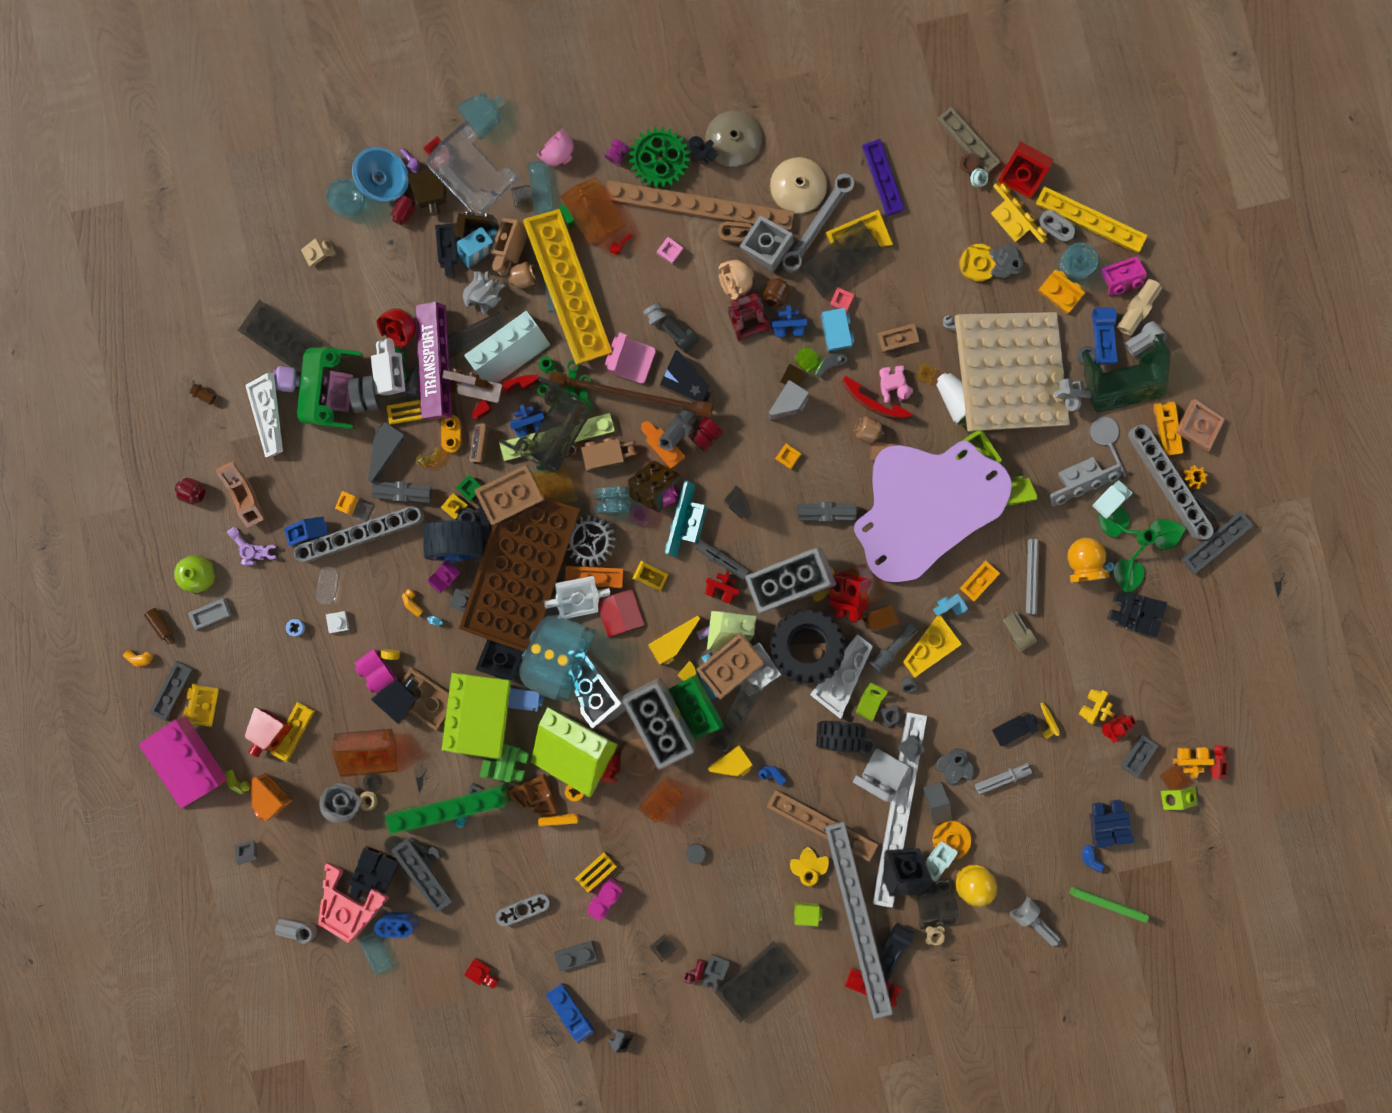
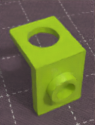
M870 683L863 692L855 713L873 721L879 705L888 691ZM871 690H877L880 694H875Z
M1195 786L1180 790L1161 791L1164 810H1184L1198 805ZM1169 794L1175 798L1176 802L1174 805H1170L1167 801Z

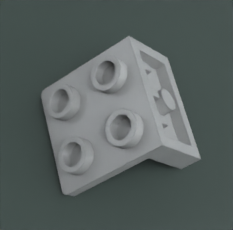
M875 749L863 774L856 775L853 783L884 801H893L909 770V766L882 750Z

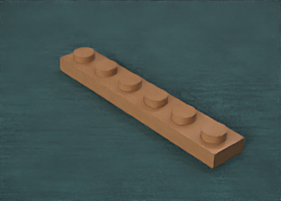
M776 789L766 806L827 840L825 826L837 823ZM845 827L851 852L870 862L878 844Z

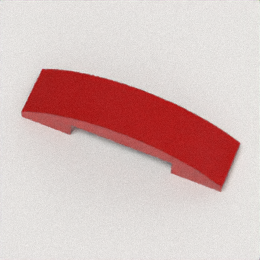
M523 375L502 383L504 385L502 396L519 385L526 391L541 380L537 375ZM481 400L475 408L472 417L478 421L492 412L489 406L492 402Z
M844 376L842 380L844 388L856 402L867 410L891 419L903 420L911 416L912 413L896 404L890 410L858 392L861 384Z

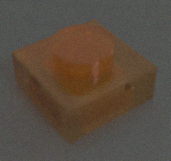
M1177 765L1171 766L1159 775L1169 790H1176L1188 781Z

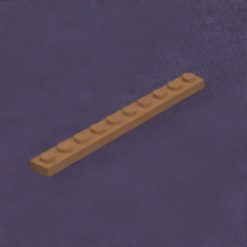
M607 180L604 200L609 202L722 221L748 223L752 226L761 215L791 232L794 215L793 211Z

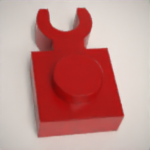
M1215 745L1214 765L1210 766L1212 778L1228 779V759H1226L1228 746Z

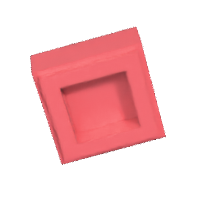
M837 287L830 306L836 309L845 308L847 313L855 294Z

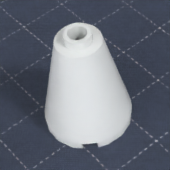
M943 373L938 377L936 386L954 424L957 427L964 425L967 421L962 381L952 373Z

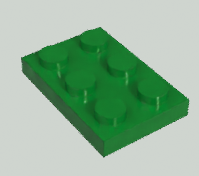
M697 674L669 688L695 740L724 726Z

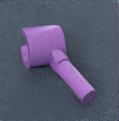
M402 148L400 150L401 153L409 161L407 167L416 173L420 168V164Z

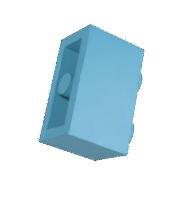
M845 308L822 312L821 320L828 353L850 349L852 343H854V335L852 331L849 332L848 324H851L849 313H846Z

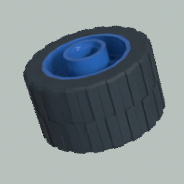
M439 521L425 524L423 526L424 558L434 561L456 562L482 557V525L473 521Z

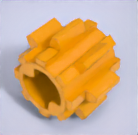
M1193 465L1190 467L1191 470L1184 471L1186 476L1182 480L1186 481L1187 488L1194 487L1196 490L1200 489V485L1207 484L1205 477L1208 474L1203 472L1204 467L1198 469ZM1193 473L1196 474L1197 482L1194 481L1195 477L1193 476Z

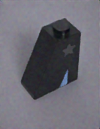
M675 350L660 383V388L691 402L697 403L698 400L708 402L711 392H709L710 386L685 357Z

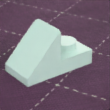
M1118 480L1092 506L1107 519L1132 495V492Z

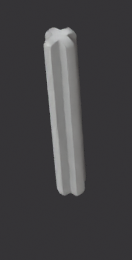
M1039 539L1028 540L1026 614H1037Z

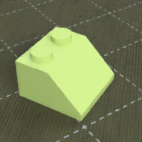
M711 611L707 650L719 651L741 632L750 642L754 636L756 616Z

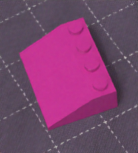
M186 715L174 720L138 744L180 809L228 780Z

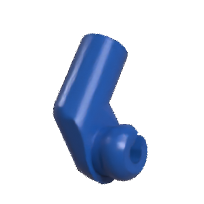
M764 766L759 771L761 779L774 778L780 786L787 781L776 766Z
M1086 845L1082 850L1083 862L1086 866L1100 873L1103 870L1104 864L1095 860L1094 847Z

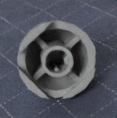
M337 783L329 788L327 787L320 798V811L332 823L341 824L348 822L355 816L360 807L359 795L357 797L353 787L346 784Z

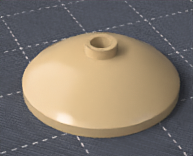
M802 157L788 159L782 162L773 172L770 182L771 195L776 204L783 210L793 211L794 214L811 212L821 204L827 190L825 174L819 165L812 160ZM800 179L803 183L799 185L796 183V180Z

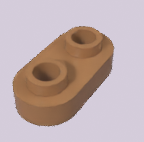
M726 221L718 227V236L724 242L742 243L745 239L742 234L744 232L749 233L753 226L748 223ZM729 230L731 234L727 236L724 234V231Z

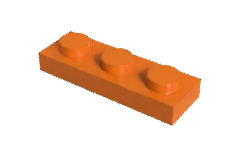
M565 567V581L594 576L596 587H623V569Z

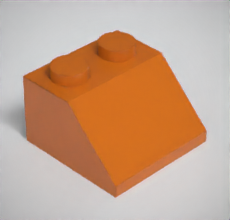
M266 773L255 776L252 779V808L260 820L268 821L275 818L293 801Z

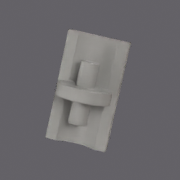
M1064 379L1059 381V391H1054V397L1066 399L1065 406L1067 410L1077 411L1081 406L1080 398H1090L1091 392L1085 391L1083 381L1073 382L1072 379Z

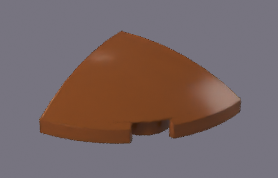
M546 774L526 780L507 790L511 798L520 807L524 808L527 806L530 809H534V814L553 815L557 813L555 798Z

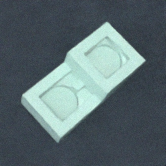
M943 841L935 847L925 860L932 880L935 882L939 879L945 868L949 867L958 853L957 850Z

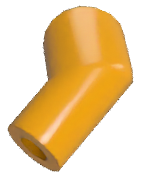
M407 589L402 594L404 605L411 613L418 617L423 612V609L412 600L415 597V592Z
M128 649L123 654V657L136 667L147 666L153 660V656L149 652H145L143 655H136Z

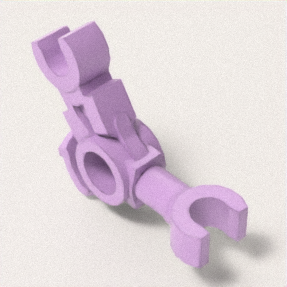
M232 527L227 531L229 536L240 547L239 553L242 558L240 563L242 565H255L256 561H251L254 558H257V560H264V556L268 559L277 558V556L269 554L270 549H275L277 546L268 545L265 548L264 545H251L244 541L236 527Z

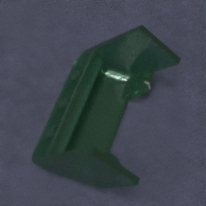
M1155 334L1154 349L1143 352L1139 357L1137 365L1103 373L1100 365L1094 363L1088 351L1084 352L1083 375L1087 391L1091 392V405L1096 412H1105L1157 399L1167 392L1171 352L1159 334Z

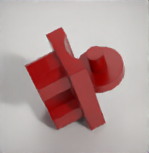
M728 570L725 575L718 573L716 576L717 579L722 580V583L708 577L705 582L707 584L705 595L714 598L717 589L725 591L721 601L728 604L732 603L740 590L725 585L726 582L732 585L735 582V579L729 577L730 571Z
M1121 713L1102 726V733L1105 737L1111 739L1112 743H1115L1129 733L1131 728L1136 727L1137 723L1133 715L1125 717Z

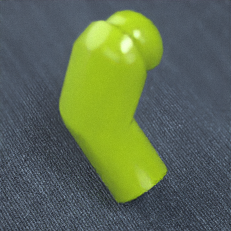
M233 770L224 773L228 779L226 780L228 787L239 794H245L250 789L248 782L243 781L240 783L236 780Z

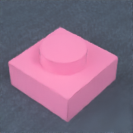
M667 237L658 249L657 254L670 264H673L683 251V247Z

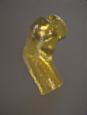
M436 446L431 455H418L416 463L424 468L434 466L444 451Z

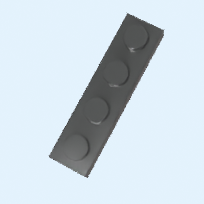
M1238 511L1216 529L1210 538L1204 539L1186 554L1181 561L1192 574H1196L1253 526L1252 522L1242 511Z
M408 838L392 848V853L436 913L452 902V898Z

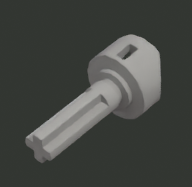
M1029 897L1026 898L1021 906L1010 911V915L1022 927L1031 925L1051 946L1059 944L1060 938L1038 917L1040 908Z

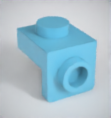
M958 593L949 598L947 596L943 597L937 602L938 606L933 609L937 616L948 611L950 608H952L956 615L968 610L965 601Z

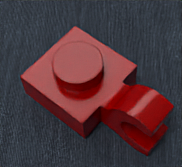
M476 957L464 974V976L479 986L484 981L492 989L500 981L489 974L491 967Z

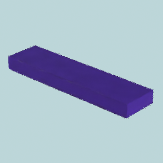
M878 139L863 144L862 149L886 217L903 212L905 208L881 140Z

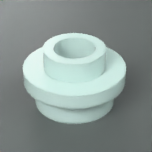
M982 168L975 169L971 174L972 185L977 188L986 185L988 173Z

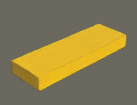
M297 702L287 720V723L293 726L277 749L270 751V754L288 762L315 710Z

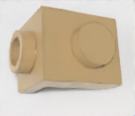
M315 238L301 249L309 266H315L324 258L336 255L333 245L328 238Z

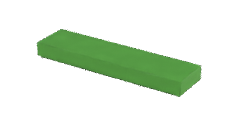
M1074 886L1070 888L1069 893L1074 897L1139 921L1148 922L1149 916L1144 912Z

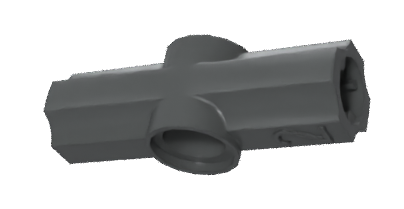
M684 408L667 426L668 429L658 439L660 447L671 451L679 440H682L690 431L691 425L699 416L695 415V412Z
M374 481L372 486V498L390 499L396 502L431 503L433 494L431 486L412 485V483L407 482L388 483Z
M835 502L798 504V521H855L856 504H835Z

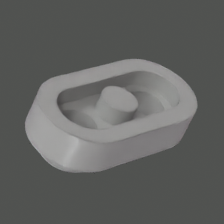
M1046 210L1042 213L1040 225L1043 229L1061 241H1068L1073 238L1075 226L1071 221L1054 210ZM1051 216L1054 220L1049 222L1047 217ZM1067 227L1069 231L1063 232L1062 228Z

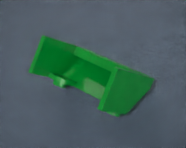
M311 347L305 351L297 408V417L302 423L355 430L354 425L334 423L332 409L319 405L323 367L337 366L341 355L363 358L364 354L362 352L322 347Z

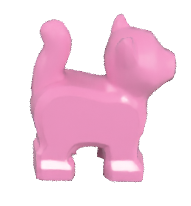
M896 366L895 374L889 373L891 367L879 370L881 378L880 387L884 403L890 402L888 391L897 389L900 402L908 399L913 394V388L906 384L904 366Z

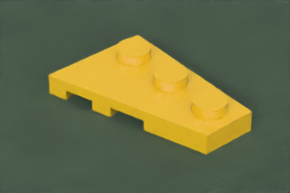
M879 209L826 232L832 250L893 245Z

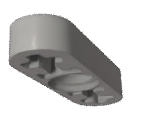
M538 893L510 904L497 912L496 921L501 926H508L541 913L549 907L550 898L545 893ZM539 897L542 900H546L544 907L536 905L534 906L535 911H532L530 900H532V904L538 902ZM521 904L527 905L529 909L525 915L518 912V906ZM511 908H514V914L517 917L516 919L514 918V915H512L508 918L507 922L505 921V919L501 920L500 917L503 915L502 912H505V914L512 913Z

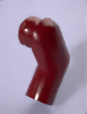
M697 959L695 969L683 975L684 983L693 984L701 980L707 961Z

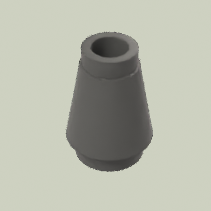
M416 368L411 370L405 384L404 394L411 398L420 397L419 369Z

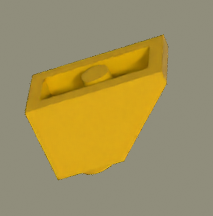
M737 745L708 766V770L714 773L732 776L741 774L744 776L752 770L750 766L753 764L741 747Z

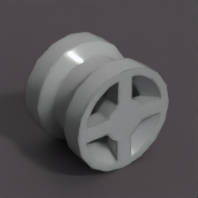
M656 303L643 311L644 315L649 318L650 326L656 325L667 318L666 314L661 310L662 306L660 303Z

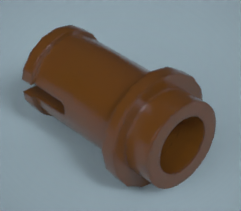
M194 384L190 390L193 398L197 397L209 405H212L217 397L216 394L203 388L201 384Z

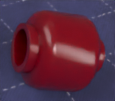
M186 477L177 482L175 486L176 497L182 502L196 505L205 498L206 489L200 481Z

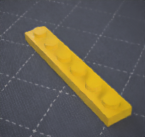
M1043 187L1035 206L1045 211L1054 210L1073 224L1137 254L1140 252L1147 237L1146 234L1047 187Z

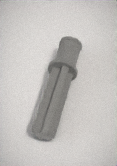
M1028 763L1014 769L1009 768L1007 772L975 784V789L981 795L1014 781L1015 783L1017 782L1016 780L1031 775L1032 771Z

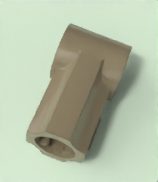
M1016 611L1001 620L1010 633L1014 646L1020 653L1037 643L1034 634L1029 628H1026Z

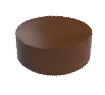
M975 153L965 154L960 160L961 169L967 173L973 172L980 166L979 157Z

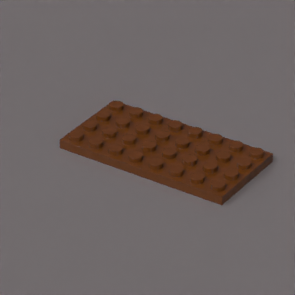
M543 496L544 500L493 524L459 627L460 630L532 654L531 647L533 644H536L547 611L544 601L551 599L580 512L578 507Z

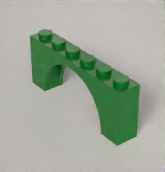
M503 783L487 787L474 793L436 803L393 810L385 815L389 835L505 807L511 802L507 791V784Z

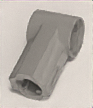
M1152 321L1142 328L1141 333L1125 342V346L1129 353L1135 357L1150 346L1157 347L1163 344L1167 335L1156 322Z
M281 917L276 924L275 935L295 939L299 943L305 944L316 937L318 930L313 923H302ZM303 929L309 931V937L304 936Z

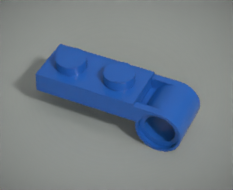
M1114 307L1093 309L1092 322L1096 365H1109L1118 362L1114 332L1117 313Z
M563 983L546 994L549 1002L577 1043L582 1042L595 1032L593 1025L584 1017Z

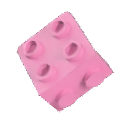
M619 333L618 337H614L611 347L614 348L612 355H608L605 362L607 371L643 384L654 358L655 348L628 339L626 334Z

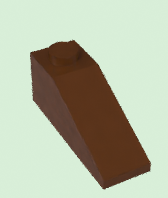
M886 605L864 614L865 618H863L865 628L870 629L871 632L899 623L893 605Z

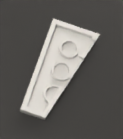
M274 372L266 373L245 385L266 458L283 452Z

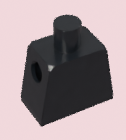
M412 676L404 683L396 679L375 695L371 701L397 724H401L418 699V695L413 690L419 682Z

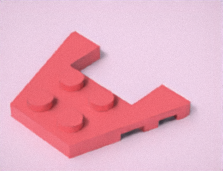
M326 863V880H323L324 897L321 899L318 925L348 943L353 942L387 902L389 897L376 889H372L365 906L336 889L344 870L332 863Z

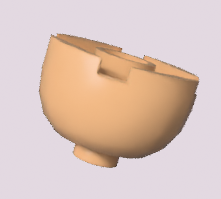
M730 260L720 264L719 269L722 268V273L719 274V279L725 293L731 294L733 296L731 299H738L741 295H746L753 284L754 272L752 268L748 267L741 260Z

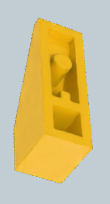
M699 616L694 617L648 644L659 665L664 663L666 666L675 660L673 657L677 655L700 620Z

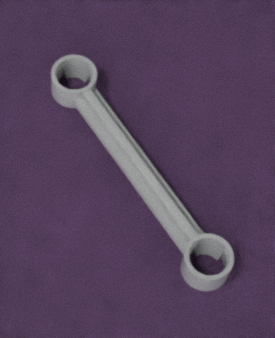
M841 174L836 178L833 192L794 250L784 255L782 267L786 272L795 273L800 269L801 258L842 197L852 191L854 180L850 175ZM840 179H847L851 186L846 189H839L837 183ZM793 256L797 258L798 264L793 267H787L785 265L786 258Z

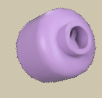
M278 366L276 370H273L276 390L293 392L295 386L299 387L301 375H297L295 368Z

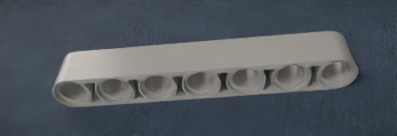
M1138 425L1132 428L1128 433L1130 442L1190 535L1195 540L1210 538L1213 534L1211 523L1151 430L1146 425ZM1137 430H1140L1142 432V439H1139L1136 436ZM1147 446L1152 447V449H1153V454H1152V455H1149V454L1147 453V451H1146ZM1158 462L1163 464V471L1157 469ZM1168 478L1173 480V487L1167 484ZM1179 494L1184 497L1183 503L1178 501ZM1190 510L1193 511L1195 515L1193 520H1191L1188 516V512ZM1200 526L1203 527L1205 530V534L1203 536L1199 534Z
M407 507L300 544L295 548L294 556L298 561L311 562L418 525L423 521L424 513L417 507ZM412 511H417L418 518L412 521L410 519V513ZM395 517L400 519L397 527L392 526V519ZM377 523H380L382 526L379 533H375L373 529ZM361 529L363 537L358 540L355 534ZM340 536L345 538V543L342 546H339L337 543ZM322 542L327 544V549L324 552L319 550ZM305 548L308 549V556L306 558H302V550Z

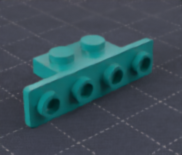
M686 480L680 489L679 503L675 508V518L670 527L671 533L665 545V555L677 558L681 540L698 544L708 508L705 505L692 503L696 484Z

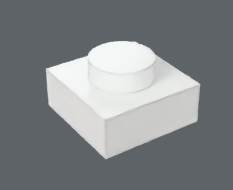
M346 611L326 614L329 633L349 630Z

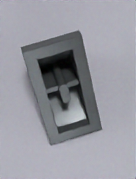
M939 782L922 787L932 824L952 820L950 803L942 783Z

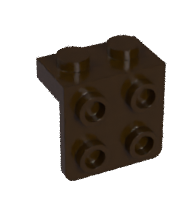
M465 211L463 214L458 213L457 223L453 224V234L459 241L469 235L470 228L479 229L482 227L484 230L495 228L498 231L500 225L497 218H494L491 214L477 216L473 212Z
M652 461L628 479L630 498L659 513L663 509L662 494L681 479V475L656 461Z

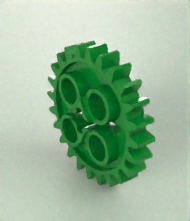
M656 126L653 132L646 129L647 135L640 133L641 139L635 138L636 145H631V149L634 151L629 152V157L633 158L629 160V164L634 165L631 167V171L636 172L635 178L641 177V184L648 181V187L652 183L655 184L656 189L659 184L665 189L666 183L673 187V180L679 183L678 176L685 177L682 170L688 171V166L685 165L690 163V159L686 158L690 156V151H685L688 146L687 144H682L684 142L683 137L677 139L678 132L673 135L671 134V128L667 132H664V126L661 127L660 131H657ZM655 142L663 144L660 148L653 147ZM676 153L678 156L675 159H670L668 155ZM661 155L663 156V160L660 159V158H659L658 160H656V156H657V157H660ZM643 157L651 158L649 163H644L641 160ZM658 168H665L667 170L664 174L656 172Z

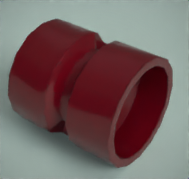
M704 417L699 423V429H693L688 437L701 450L707 452L713 445L712 440L717 441L724 432L714 421Z

